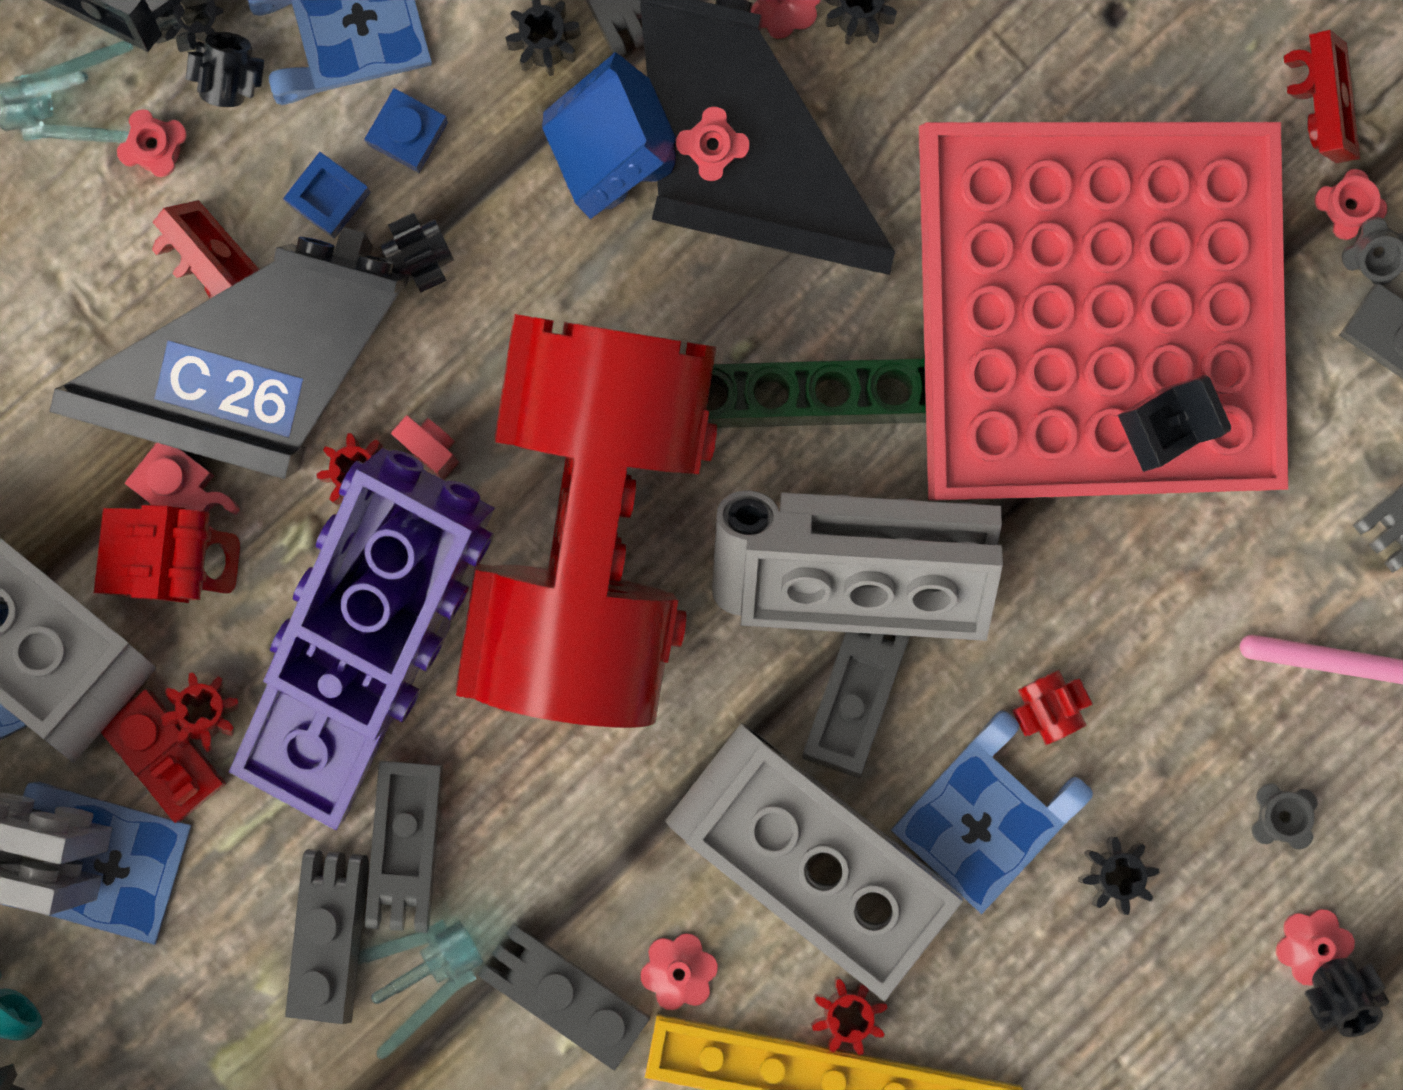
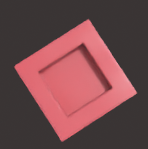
M406 415L391 432L392 436L442 480L459 463L455 456L448 451L455 441L429 418L419 426Z

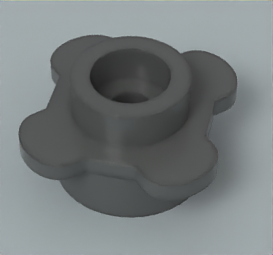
M1372 217L1362 224V234L1354 245L1343 250L1341 259L1348 270L1359 269L1373 284L1385 285L1403 271V232L1397 233L1388 228L1386 221L1381 217ZM1383 247V253L1381 255H1373V251L1375 248Z
M1266 784L1260 787L1256 793V800L1260 805L1258 821L1251 828L1255 840L1266 845L1274 840L1288 842L1292 848L1298 850L1308 847L1313 841L1311 829L1314 825V810L1318 805L1316 796L1308 789H1299L1293 793L1281 791L1275 784ZM1282 811L1289 813L1290 819L1288 822L1283 823L1279 819V814Z

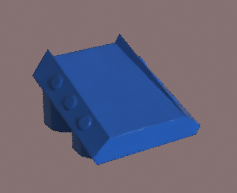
M617 52L613 53L543 112L542 129L575 204L589 219H592L604 209H612L624 202L628 191L638 183L657 182L671 173L675 165L676 155L673 145L676 137L650 79Z

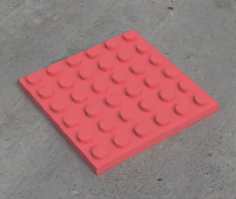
M926 122L919 126L928 500L1288 490L1281 122ZM1207 375L1212 381L1231 424V431L1222 437L1198 443L1162 467L1143 472L1118 415L1162 388Z

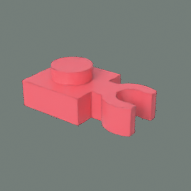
M160 443L154 445L124 483L151 505H166L209 512L215 506H223L234 515H237L240 511V507L231 497L221 492H207L204 490L215 475L183 450Z

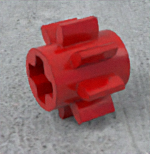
M348 433L346 447L339 449L337 452L333 448L324 447L323 451L331 459L329 470H322L316 473V477L321 482H333L337 486L331 492L329 498L334 504L342 503L344 498L339 494V490L347 474L344 471L346 465L350 462L355 463L357 460L365 463L366 459H370L383 448V445L375 439L370 442L366 449L359 447L357 438L352 433Z
M1056 670L1018 689L1024 705L1013 709L1012 712L1024 736H1030L1039 731L1045 745H1048L1087 726L1081 710L1093 705V702L1080 678L1066 683L1060 670Z
M192 672L188 676L189 686L181 692L171 688L166 689V697L175 705V711L166 712L160 717L163 726L170 727L179 724L181 730L177 735V746L180 748L184 747L190 738L202 740L206 752H209L212 748L211 738L219 731L224 735L233 736L234 727L229 721L224 719V714L234 712L239 708L238 699H221L219 694L223 688V678L218 676L212 681L210 686L198 684V679ZM205 700L209 701L211 714L214 718L210 721L207 718L201 717L195 724L190 723L187 706L191 704L192 706L200 707Z
M839 976L835 977L834 985L837 992L829 998L822 994H815L813 997L815 1002L824 1008V1017L817 1018L811 1022L813 1031L830 1029L832 1036L828 1042V1049L832 1053L839 1049L843 1041L852 1043L856 1053L859 1056L863 1055L864 1047L861 1040L865 1039L869 1034L879 1038L885 1036L883 1030L874 1023V1014L884 1012L888 1008L887 1004L884 1001L878 1000L868 1003L865 997L869 989L861 982L857 986L856 991L846 989L844 982ZM853 1000L858 1001L857 1010L864 1018L863 1023L860 1026L850 1023L845 1031L840 1030V1021L834 1013V1009L838 1005L848 1008Z

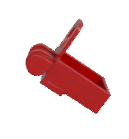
M141 505V509L103 508L93 593L188 604L190 600H201L202 590L222 594L231 593L235 589L237 582L240 540L233 533L209 529V512L166 505ZM212 544H218L223 549L226 562L224 571L216 579L210 578L204 569L206 550Z

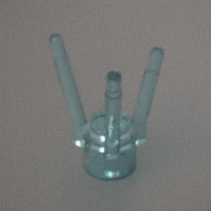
M121 41L42 71L16 76L13 81L0 83L1 129L5 132L20 129L24 141L55 138L95 142H126L129 134L128 131L44 124L43 121L44 118L53 116V101L50 93L87 82L88 75L81 70L129 52L133 49V45L126 41Z
M440 920L429 927L428 933L416 932L359 952L358 965L429 943V946L420 950L424 960L423 963L392 980L389 984L372 994L371 999L375 1004H380L395 994H399L432 974L437 983L449 978L436 993L378 1048L376 1055L379 1059L387 1058L455 992L476 979L472 970L483 964L484 960L460 920L449 927L446 926L443 920Z

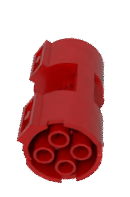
M514 314L494 437L495 443L514 445L529 450L564 456L565 461L548 568L520 565L491 566L479 564L476 568L474 567L456 683V696L475 699L505 711L557 722L613 728H636L653 725L657 718L665 663L669 662L671 647L681 648L687 613L685 610L677 609L679 600L673 593L621 580L626 544L622 543L621 537H617L619 517L631 518L636 492V480L632 479V475L627 474V467L673 473L699 474L701 460L711 462L716 443L717 424L707 423L709 416L707 403L717 347L687 342L686 354H681L682 341L568 322H564L562 334L552 333L554 320Z

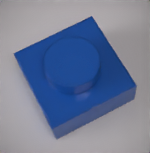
M393 88L364 140L373 149L420 173L446 128L448 120L440 112Z
M319 152L283 199L287 205L335 239L371 192L365 184L322 152Z

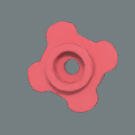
M719 107L705 109L702 114V120L691 130H682L676 138L677 150L683 155H689L699 166V175L706 181L719 180L723 176L724 167L728 166L735 158L745 157L750 147L747 136L743 133H736L727 123L726 112ZM711 138H715L719 142V146L715 150H710L707 147V141Z
M145 109L135 111L129 117L131 129L126 142L121 143L117 148L119 160L128 167L138 164L145 170L151 171L156 177L170 175L175 169V163L180 154V144L187 137L184 126L177 120L164 122L155 119ZM151 138L157 140V145L154 148L147 147V141Z
M1359 169L1349 170L1344 175L1343 180L1333 187L1324 186L1315 195L1317 209L1327 213L1334 224V235L1342 240L1353 239L1367 219L1372 217L1384 219L1387 213V204L1381 199L1378 188L1369 180L1368 175ZM1349 199L1356 203V208L1353 210L1346 207V201Z

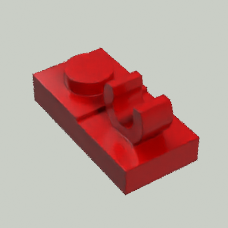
M1331 30L1309 34L1311 53L1298 49L1290 51L1283 56L1284 64L1290 68H1298L1303 65H1308L1309 68L1306 80L1300 84L1287 86V93L1301 100L1313 97L1315 113L1308 115L1307 126L1309 138L1314 149H1319L1320 154L1336 164L1360 159L1347 42Z
M199 200L165 207L152 222L162 233L155 240L152 251L156 255L171 252L175 248L181 255V262L172 274L176 278L194 274L204 285L210 299L260 270Z
M145 689L117 713L101 734L134 775L138 777L174 823H178L227 783L191 739L184 747L180 748L177 746V735L181 730L179 724L170 727L163 726L160 716L168 712V710L151 690Z

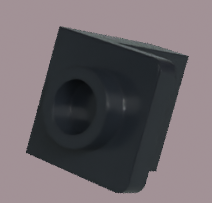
M1207 375L1162 388L1118 415L1143 472L1162 467L1198 443L1222 437L1231 431V424L1212 381Z

